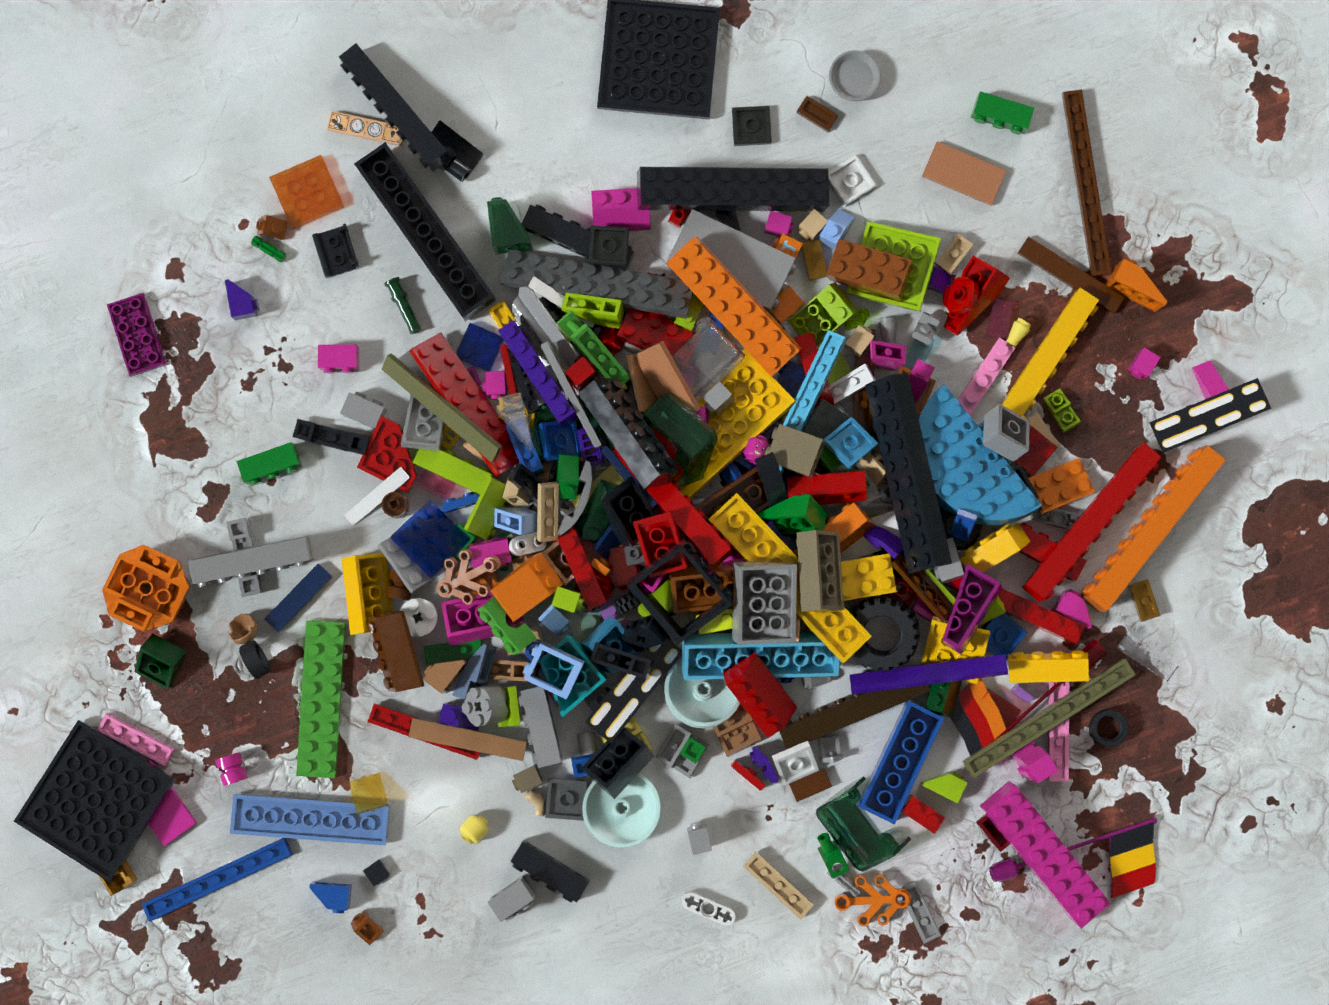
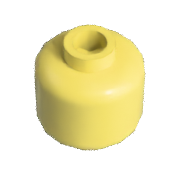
M470 815L460 826V836L471 845L473 843L479 844L489 832L486 825L488 821L481 815L478 817Z

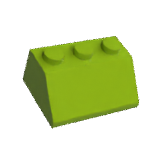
M490 476L488 477L464 527L466 531L485 540L494 538L498 529L494 527L495 508L505 507L506 503L510 504L502 498L505 484Z

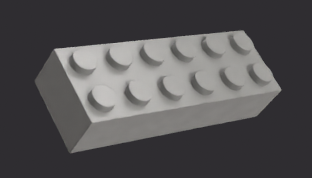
M304 536L192 559L188 561L192 584L198 583V586L201 587L213 583L212 580L216 579L220 583L232 579V576L236 575L238 579L249 577L251 572L257 571V575L268 573L271 571L270 568L274 567L278 571L289 568V564L295 563L296 567L307 565L313 556L309 538Z

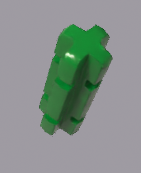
M254 236L251 241L253 246L259 248L272 258L274 257L279 262H283L287 256L283 251H278L275 246L265 240L263 241L258 236Z

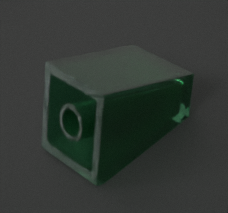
M495 197L491 201H487L492 247L495 255L506 254L509 250H533L529 235L508 201L502 197Z

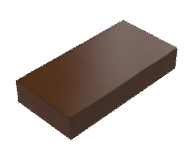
M808 96L805 97L796 112L826 132H829L838 118L836 113Z
M824 768L789 783L796 802L832 787Z

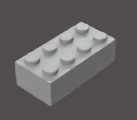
M535 687L520 691L521 695L518 696L520 707L525 709V714L522 716L524 725L529 726L530 733L527 734L529 745H533L534 752L531 753L534 765L537 764L538 768L561 763L563 757L547 690Z

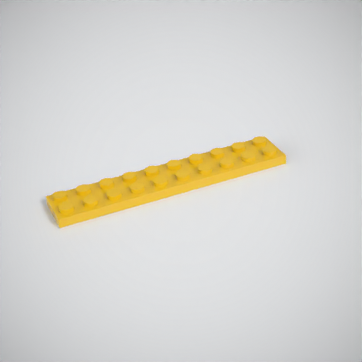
M737 493L708 519L746 562L797 564L796 615L842 664L872 637L845 607L843 611L801 612L798 557Z

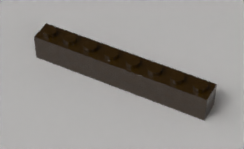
M929 685L852 694V697L845 700V697L835 700L834 705L827 707V704L816 708L817 712L809 714V712L803 713L794 722L790 719L785 728L779 731L787 750L930 692Z

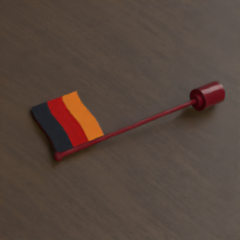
M1094 639L1081 650L1084 653H1088L1089 669L1107 654L1105 649ZM978 678L977 684L969 682L959 691L951 718L965 742L969 755L971 756L1010 731L1063 682H1057L1007 728L1004 725L998 707L985 688L982 678Z

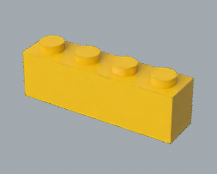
M1080 650L1072 651V653L1054 651L1051 654H1044L1041 651H1036L1032 654L1014 652L1008 655L1009 683L1089 681L1088 653Z

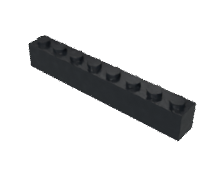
M357 43L339 56L342 62L340 66L346 74L351 73L353 76L351 80L354 84L364 89L362 93L369 101L372 99L375 102L373 106L379 114L384 113L386 115V122L391 128L395 126L398 130L396 134L402 141L406 140L409 143L407 147L414 155L417 153L421 157L418 160L425 169L429 167L434 172L450 159L447 150Z

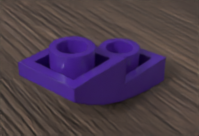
M875 525L863 535L876 549L882 546L894 559L903 552L901 539L882 527Z
M756 746L752 747L753 752H749L752 763H756L758 767L765 765L766 768L762 769L765 780L769 779L770 783L778 782L777 775L769 760Z

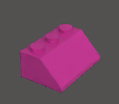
M637 188L591 191L594 226L629 228V231L651 230L650 210H638Z

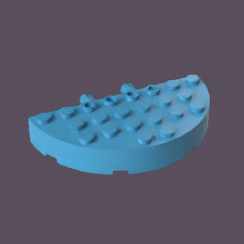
M946 385L941 386L930 397L918 417L939 506L954 515H957L959 509L976 514L978 516L975 523L981 525H1002L1015 522L1037 511L1042 504L1009 465L1012 461L983 445L984 421L977 425Z

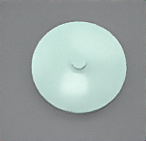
M682 658L677 660L669 670L664 685L665 700L673 715L681 722L695 728H712L729 720L736 712L740 702L726 686L725 679L684 680L681 669Z
M639 773L615 799L593 781L585 793L582 812L588 830L598 841L610 847L628 848L643 842L651 835L659 821L661 806L655 787L645 776Z

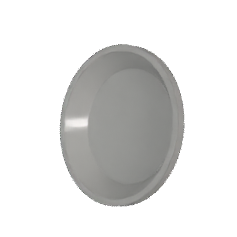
M858 50L847 51L839 55L833 61L829 71V81L832 89L838 96L848 101H862L869 98L877 90L881 78L880 68L875 59L869 54Z

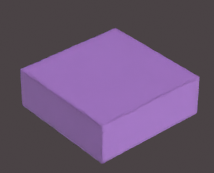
M1014 685L1011 689V692L1025 703H1030L1034 698L1019 685Z

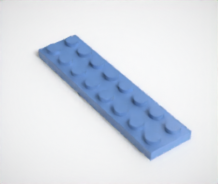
M233 794L230 834L385 846L387 843L390 806Z

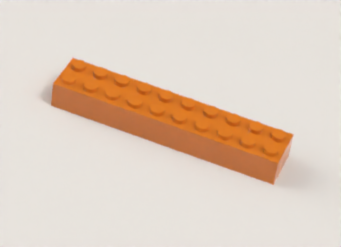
M1208 445L1202 448L1198 447L1196 450L1193 449L1186 457L1188 461L1185 465L1181 464L1175 471L1177 475L1174 479H1169L1163 486L1165 489L1163 493L1155 496L1152 500V507L1144 510L1140 515L1141 521L1138 524L1135 523L1129 529L1130 535L1118 543L1116 546L1118 550L1115 554L1111 553L1106 558L1105 563L1107 564L1104 568H1099L1093 575L1095 578L1091 584L1087 583L1081 592L1083 594L1080 598L1084 599L1097 612L1109 610L1226 461Z

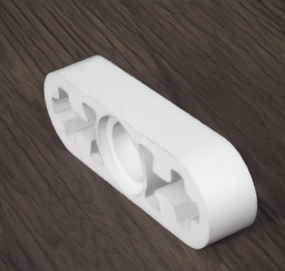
M692 891L686 892L682 897L683 907L691 912L724 926H729L735 921V913L730 907ZM694 896V901L698 903L699 899H702L700 910H696L698 906L695 904L688 906L685 899ZM706 903H711L714 906V911L711 914H706L703 911V906ZM717 907L721 908L719 911L723 914L729 911V915L732 917L731 920L723 921V916L719 914L715 918Z

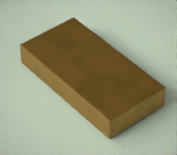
M820 239L804 242L802 252L809 281L827 277V268Z

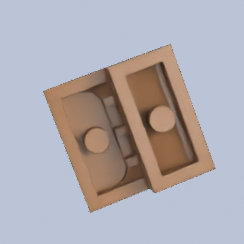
M742 705L738 706L736 712L729 720L713 727L727 757L762 741L751 716Z

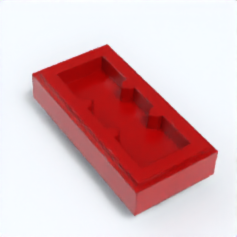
M736 760L731 763V767L757 789L762 791L766 786L755 776L757 772L751 767L747 766L745 768Z

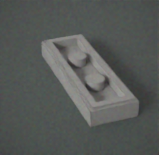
M914 881L900 888L907 890L911 895V902L907 910L922 942L925 944L942 936L917 882Z

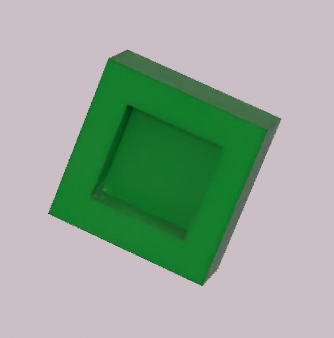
M689 737L679 754L696 764L706 747Z

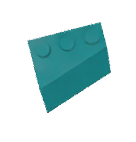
M572 633L555 647L585 662L567 699L553 693L562 717L609 678L597 663L590 661L591 655ZM547 653L539 660L547 682L563 689L574 665Z

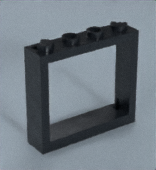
M682 539L630 578L627 585L630 591L677 645L732 606L734 594L729 587L725 588L721 583L719 575L708 568L707 561L703 557L700 558L696 554L694 546L690 542L687 543L685 539ZM680 551L684 553L722 598L683 628L677 624L641 582V580Z

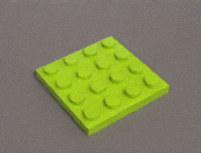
M867 221L861 245L911 259L914 267L901 302L850 286L847 288V295L921 312L942 241L941 238Z

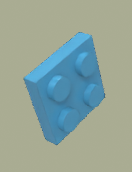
M852 417L824 439L826 442L825 446L849 470L878 446V442Z

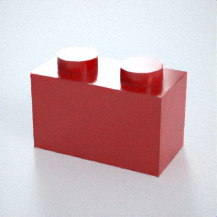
M911 794L907 797L901 812L934 834L945 819L944 816Z

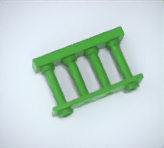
M572 310L557 322L582 354L592 361L600 375L603 374L605 378H615L622 386L631 379L588 325L583 324Z

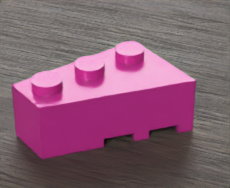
M1032 741L1011 755L1019 766L1017 771L1022 778L1040 783L1059 770L1048 753L1040 746L1035 748L1033 746L1035 742Z

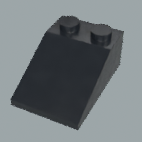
M629 476L603 497L602 502L611 529L621 545L633 547L639 542L633 521L654 516L655 513L633 476Z

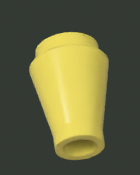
M1018 318L1017 321H1014L1006 342L1016 347L1031 331V324Z

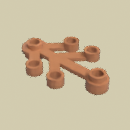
M465 549L459 553L461 563L458 576L454 580H452L453 572L458 562L454 557L446 559L444 562L446 568L444 579L437 583L438 594L444 598H449L452 595L456 596L469 605L475 601L476 596L473 592H464L456 588L459 585H463L477 591L482 597L487 596L491 592L490 586L488 584H480L471 579L486 571L494 572L498 570L501 566L500 559L494 555L489 556L481 566L467 572L469 561L472 559L473 554L469 549ZM482 587L486 589V593L482 591ZM467 595L470 596L471 601L467 599Z

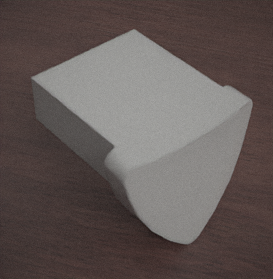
M838 735L818 738L821 752L820 762L834 763L843 759Z

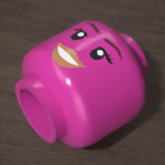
M761 435L749 438L743 450V454L746 456L745 460L756 464L755 459L764 456L767 447L771 446L767 443L768 439Z

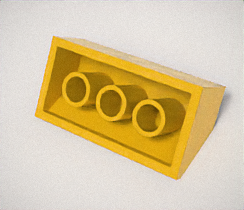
M384 554L354 555L341 558L350 635L370 633L367 617L387 610H393L392 598L386 597L387 586L390 585L387 558Z

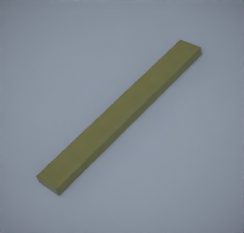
M392 353L387 355L382 370L491 463L496 461L502 449L498 442L454 405L449 403Z

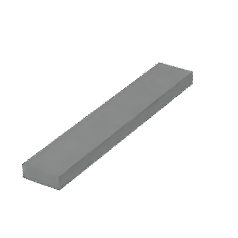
M550 342L541 344L544 354L593 446L598 448L604 445L568 376L565 374Z

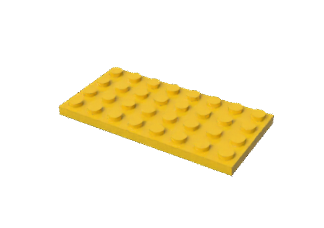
M743 349L693 395L700 407L704 406L706 402L703 396L720 382L733 395L735 401L719 416L715 412H709L710 448L706 449L693 438L685 451L693 458L691 462L695 466L679 482L673 478L669 480L670 482L674 480L681 488L679 492L683 496L688 495L690 499L743 452L749 438L762 435L796 402L746 349ZM695 412L672 423L686 431L683 426Z

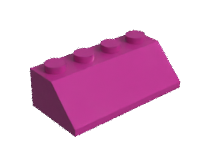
M491 592L484 597L479 594L475 595V601L469 605L465 604L461 598L441 602L450 646L495 637L491 626L481 619L480 613L477 610L494 596ZM506 613L505 620L510 627L516 628L525 623L523 615L513 622Z

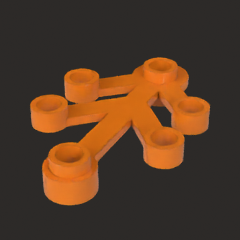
M878 873L874 877L875 884L882 886L890 894L882 895L866 881L864 875L859 874L855 877L856 886L862 887L871 896L848 897L846 894H839L835 898V907L840 911H845L852 905H871L865 913L858 916L859 925L867 926L869 920L883 904L892 903L885 912L877 916V921L880 925H887L889 918L898 908L904 909L909 906L911 895L905 889H896L886 880L884 874ZM877 877H883L884 881L878 883L876 879ZM863 878L864 883L858 884L857 879ZM899 895H903L905 900L901 902L897 898ZM841 898H844L846 900V903L844 905H841L839 903V900ZM881 916H886L887 920L885 922H881L879 918ZM866 917L867 922L861 923L860 918Z

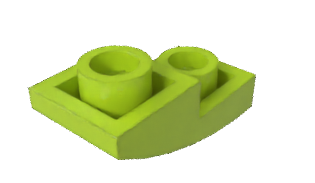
M1060 388L1043 399L1063 433L1080 424V419L1070 407L1071 403Z

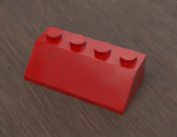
M756 652L723 672L726 686L767 738L785 728L796 711L797 705Z

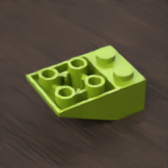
M834 282L824 288L792 316L788 322L799 335L812 332L816 345H819L828 330L835 332L856 315L859 310L838 284Z

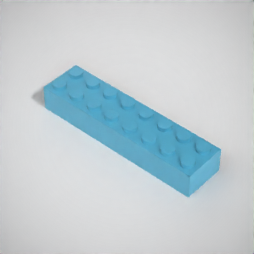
M812 631L800 632L799 642L738 645L732 640V633L692 634L682 641L681 669L684 680L724 679L723 672L755 652L775 678L838 676L840 660Z

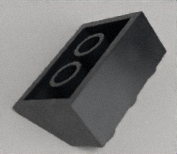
M623 728L612 743L606 741L583 765L582 770L615 799L651 761L654 755L646 744Z

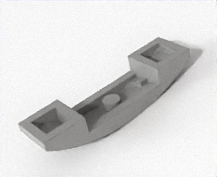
M589 461L584 463L579 476V482L585 484L572 517L567 515L563 517L557 533L559 536L573 526L586 506L592 483V471Z
M246 518L226 522L234 551L254 547ZM257 571L251 572L249 577L238 579L242 597L261 593L260 575H257Z

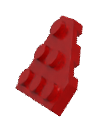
M381 416L370 438L366 455H362L357 468L384 481L402 467L410 478L399 489L409 493L417 478V473L408 448L401 447L403 435L401 426Z

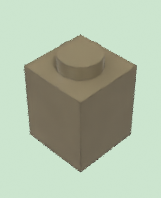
M536 765L514 774V780H512L516 791L520 790L521 793L544 782Z

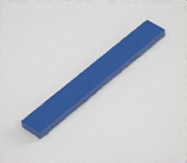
M281 838L141 905L150 922L293 855L287 839Z

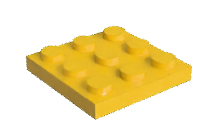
M933 616L921 665L984 657L991 631L978 628L961 655L945 646L942 640L949 620L942 623L938 617ZM970 679V680H962V681H966V682H970V683L977 684L978 679Z

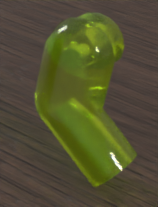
M866 308L859 309V312L852 320L845 322V328L849 331L856 329L858 325L863 326L870 316L869 310Z

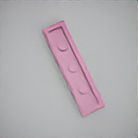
M109 713L105 714L97 729L100 733L164 767L167 766L175 751V748Z

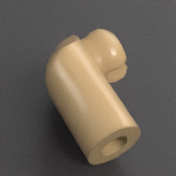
M536 790L526 791L525 799L535 805V816H544V797Z

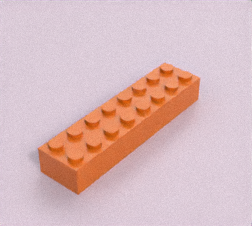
M697 235L687 242L666 263L771 377L801 350V347Z

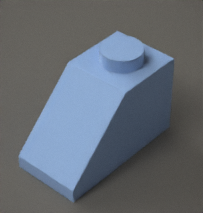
M838 209L828 220L821 232L820 242L835 250L838 240L845 238L855 217Z
M497 507L495 508L494 527L519 535L537 531V512L527 508Z
M552 605L538 618L555 635L559 633L563 635L570 627L568 625L570 621Z

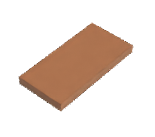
M937 141L922 177L991 206L1006 170Z
M664 341L633 355L670 422L701 409Z

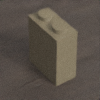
M779 424L778 428H775L772 433L773 441L771 446L767 447L765 455L773 452L779 467L812 478L826 442L821 438Z

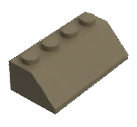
M822 530L798 532L796 544L798 547L801 612L843 611L839 532Z

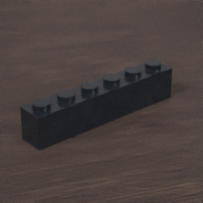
M530 204L521 223L523 230L589 259L591 228L586 230L580 227V224L576 221L570 220L568 222L558 213L553 212L551 214L546 212V209L536 204V206ZM628 245L627 267H607L617 268L624 272L628 270L634 257L632 247Z

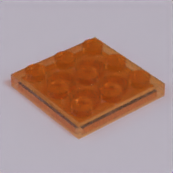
M322 155L269 177L292 230L344 208V204Z

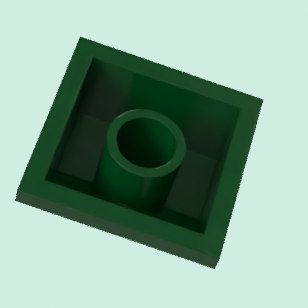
M152 633L140 647L134 672L169 690L184 663L186 651Z

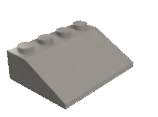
M733 562L732 640L738 645L796 642L797 564Z

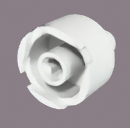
M422 598L410 599L400 609V611L405 613L410 635L413 637L428 636L439 625L440 616L438 609L429 600ZM420 613H422L421 617L423 618V621H418L417 623V619L415 618L416 614L419 615Z

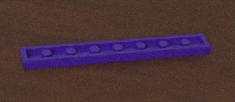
M1004 654L903 667L896 670L890 669L889 672L880 670L878 672L850 674L851 693L860 694L1008 675V668Z

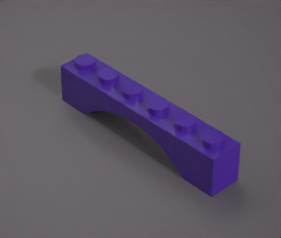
M512 320L499 329L498 332L558 423L566 427L576 420L578 416L572 404L539 358L521 327Z

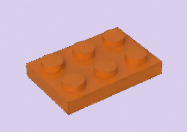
M1079 458L1028 478L1039 496L1038 501L1042 504L1039 509L1042 515L1095 493Z

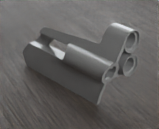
M528 286L519 287V296L515 298L512 304L515 320L559 386L561 384L544 354L541 344L550 342L564 371L577 361L579 354L534 291ZM523 316H524V318L527 320V322L529 323V325L532 327V329L534 330V332L537 334V336L540 338L541 341H538V339L536 338V336L533 334V332L531 331V329L528 327V325H527L526 322L524 321Z

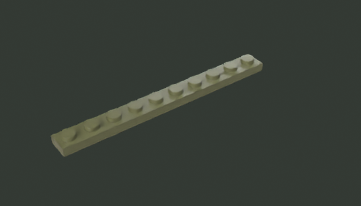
M1125 658L1121 659L962 761L972 778L977 777L1135 676L1134 671Z

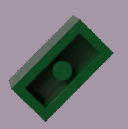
M962 681L932 684L925 709L937 715L952 718Z

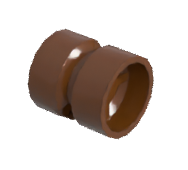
M390 492L382 499V510L388 516L399 519L408 514L410 503L402 494Z
M390 570L389 581L391 585L387 586L386 597L409 601L412 593L409 592L396 571Z

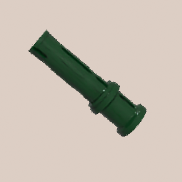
M395 277L385 282L384 286L388 288L392 296L391 300L398 306L412 335L422 329L408 303L407 292L403 290L399 282L401 280L400 277Z

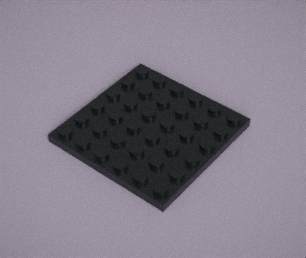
M608 0L597 109L709 120L720 8L643 0Z
M78 720L13 822L106 881L112 882L176 779L85 722Z

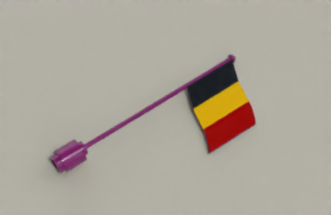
M1152 817L1150 820L1067 847V849L1070 851L1110 837L1109 863L1112 880L1110 898L1135 891L1155 883L1156 862L1153 836L1154 824L1157 823V818ZM1009 858L992 864L989 867V873L993 882L998 881L1000 883L1017 877L1019 868L1027 864L1025 862L1017 864L1016 861H1012Z

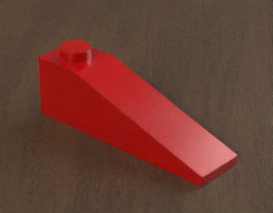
M974 255L961 276L968 277L979 285L976 306L973 311H967L961 315H955L949 311L944 328L957 336L1002 292L1010 279L1009 276Z

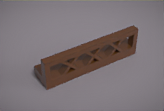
M904 551L895 559L893 558L891 565L942 623L950 617L954 605L925 571L908 573Z

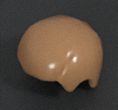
M240 614L229 623L231 630L229 636L236 644H246L256 637L258 625L249 614Z

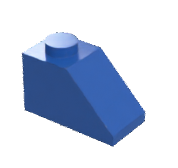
M310 883L309 888L327 909L332 910V913L341 914L350 908L352 884Z

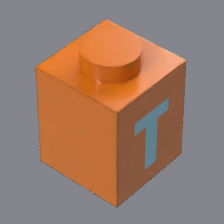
M782 233L780 238L776 237L772 247L797 258L803 243Z

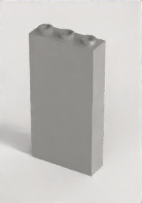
M692 209L667 262L697 235L769 313L772 308L776 309L780 301L777 297L780 291H785L789 283L786 279L789 274L793 275L797 267L794 264L796 258Z

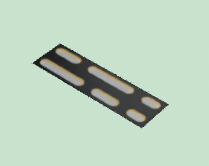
M1256 378L1149 423L1161 451L1164 453L1272 408L1259 379Z
M667 638L663 644L642 650L638 656L654 661L649 679H643L624 672L585 723L608 742L612 743L682 655V650Z

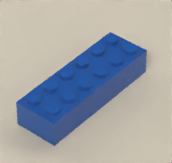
M911 701L905 702L857 803L858 807L895 825L944 721V717Z

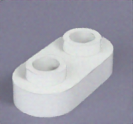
M537 532L513 538L509 543V550L515 556L537 553L545 549L547 541L537 544ZM519 542L522 543L523 548L519 547Z

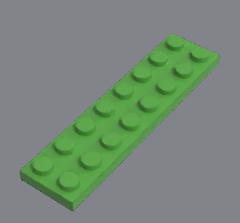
M306 621L296 776L336 778L346 623Z

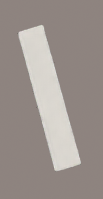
M533 276L528 287L562 308L565 296ZM578 317L579 320L593 328L595 323Z
M400 467L344 516L354 526L379 505L386 494L394 492L410 477Z

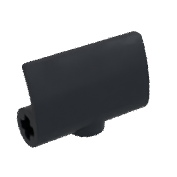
M439 120L432 130V134L450 156V159L442 164L439 169L448 171L459 181L463 182L483 157V153Z

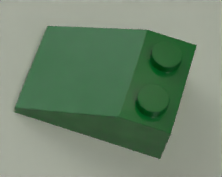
M802 494L800 496H792L757 515L764 522L772 520L782 536L797 535L798 532L824 531L828 513L811 495Z

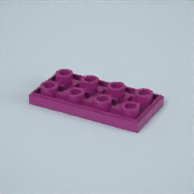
M140 293L107 304L129 376L132 377L167 365L145 294Z

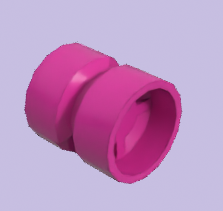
M240 752L215 760L218 771H222L220 778L223 786L248 778L245 768L241 767L243 760Z

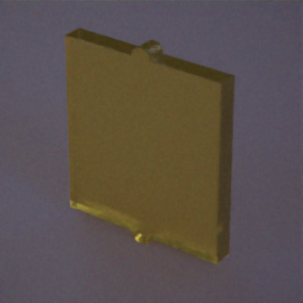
M380 773L367 777L364 775L360 779L349 782L357 814L367 811L374 812L375 809L388 806Z

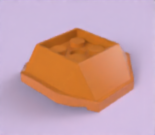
M141 545L119 554L102 591L109 616L143 632H147L175 621L191 586L179 560L149 546ZM149 583L151 585V591L148 594H146L144 591V587L146 584Z

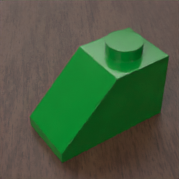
M559 454L556 482L559 483L560 499L577 500L579 455Z

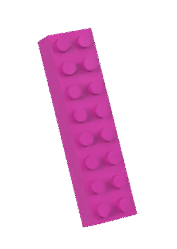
M1008 781L980 805V808L1078 927L1082 929L1111 904L1015 784Z

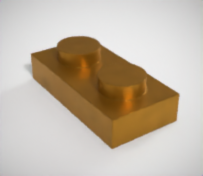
M1148 579L1128 585L1140 622L1161 616Z

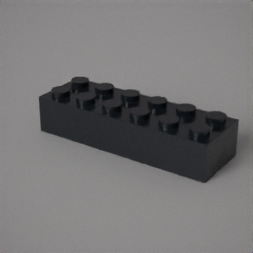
M617 379L593 380L579 393L585 405L644 489L665 485L680 471L676 466L675 460L666 452L663 443L657 439L654 430L645 422L642 413L636 409L631 397L624 392L621 383Z

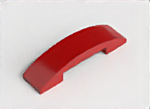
M812 332L794 337V341L801 347L798 354L805 375H807L818 352ZM828 379L815 404V408L820 399H824L831 405H834Z

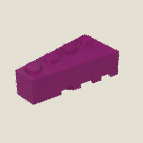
M968 564L966 565L960 589L942 639L945 646L961 655L1003 589L999 581Z

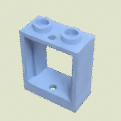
M542 641L540 645H535L531 654L534 658L531 663L527 662L523 673L526 674L524 680L567 699L585 661ZM543 651L574 665L563 689L532 676Z

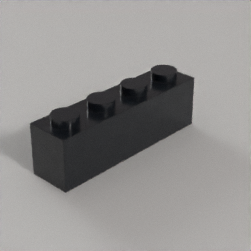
M526 840L522 841L510 861L513 863V868L520 872L525 870L530 874L529 877L536 882L541 880L546 883L545 887L554 893L559 891L563 894L562 897L570 903L573 901L578 902L590 882L588 878Z

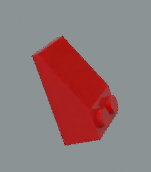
M671 511L633 521L646 566L683 539ZM680 551L649 574V577L686 569L691 562Z

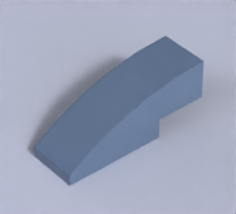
M483 644L475 652L462 671L453 696L466 700V695L471 688L480 687V684L488 683L497 651L496 646Z

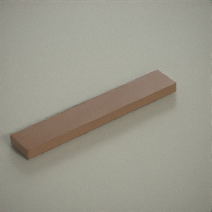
M412 718L409 738L520 761L524 760L527 741Z

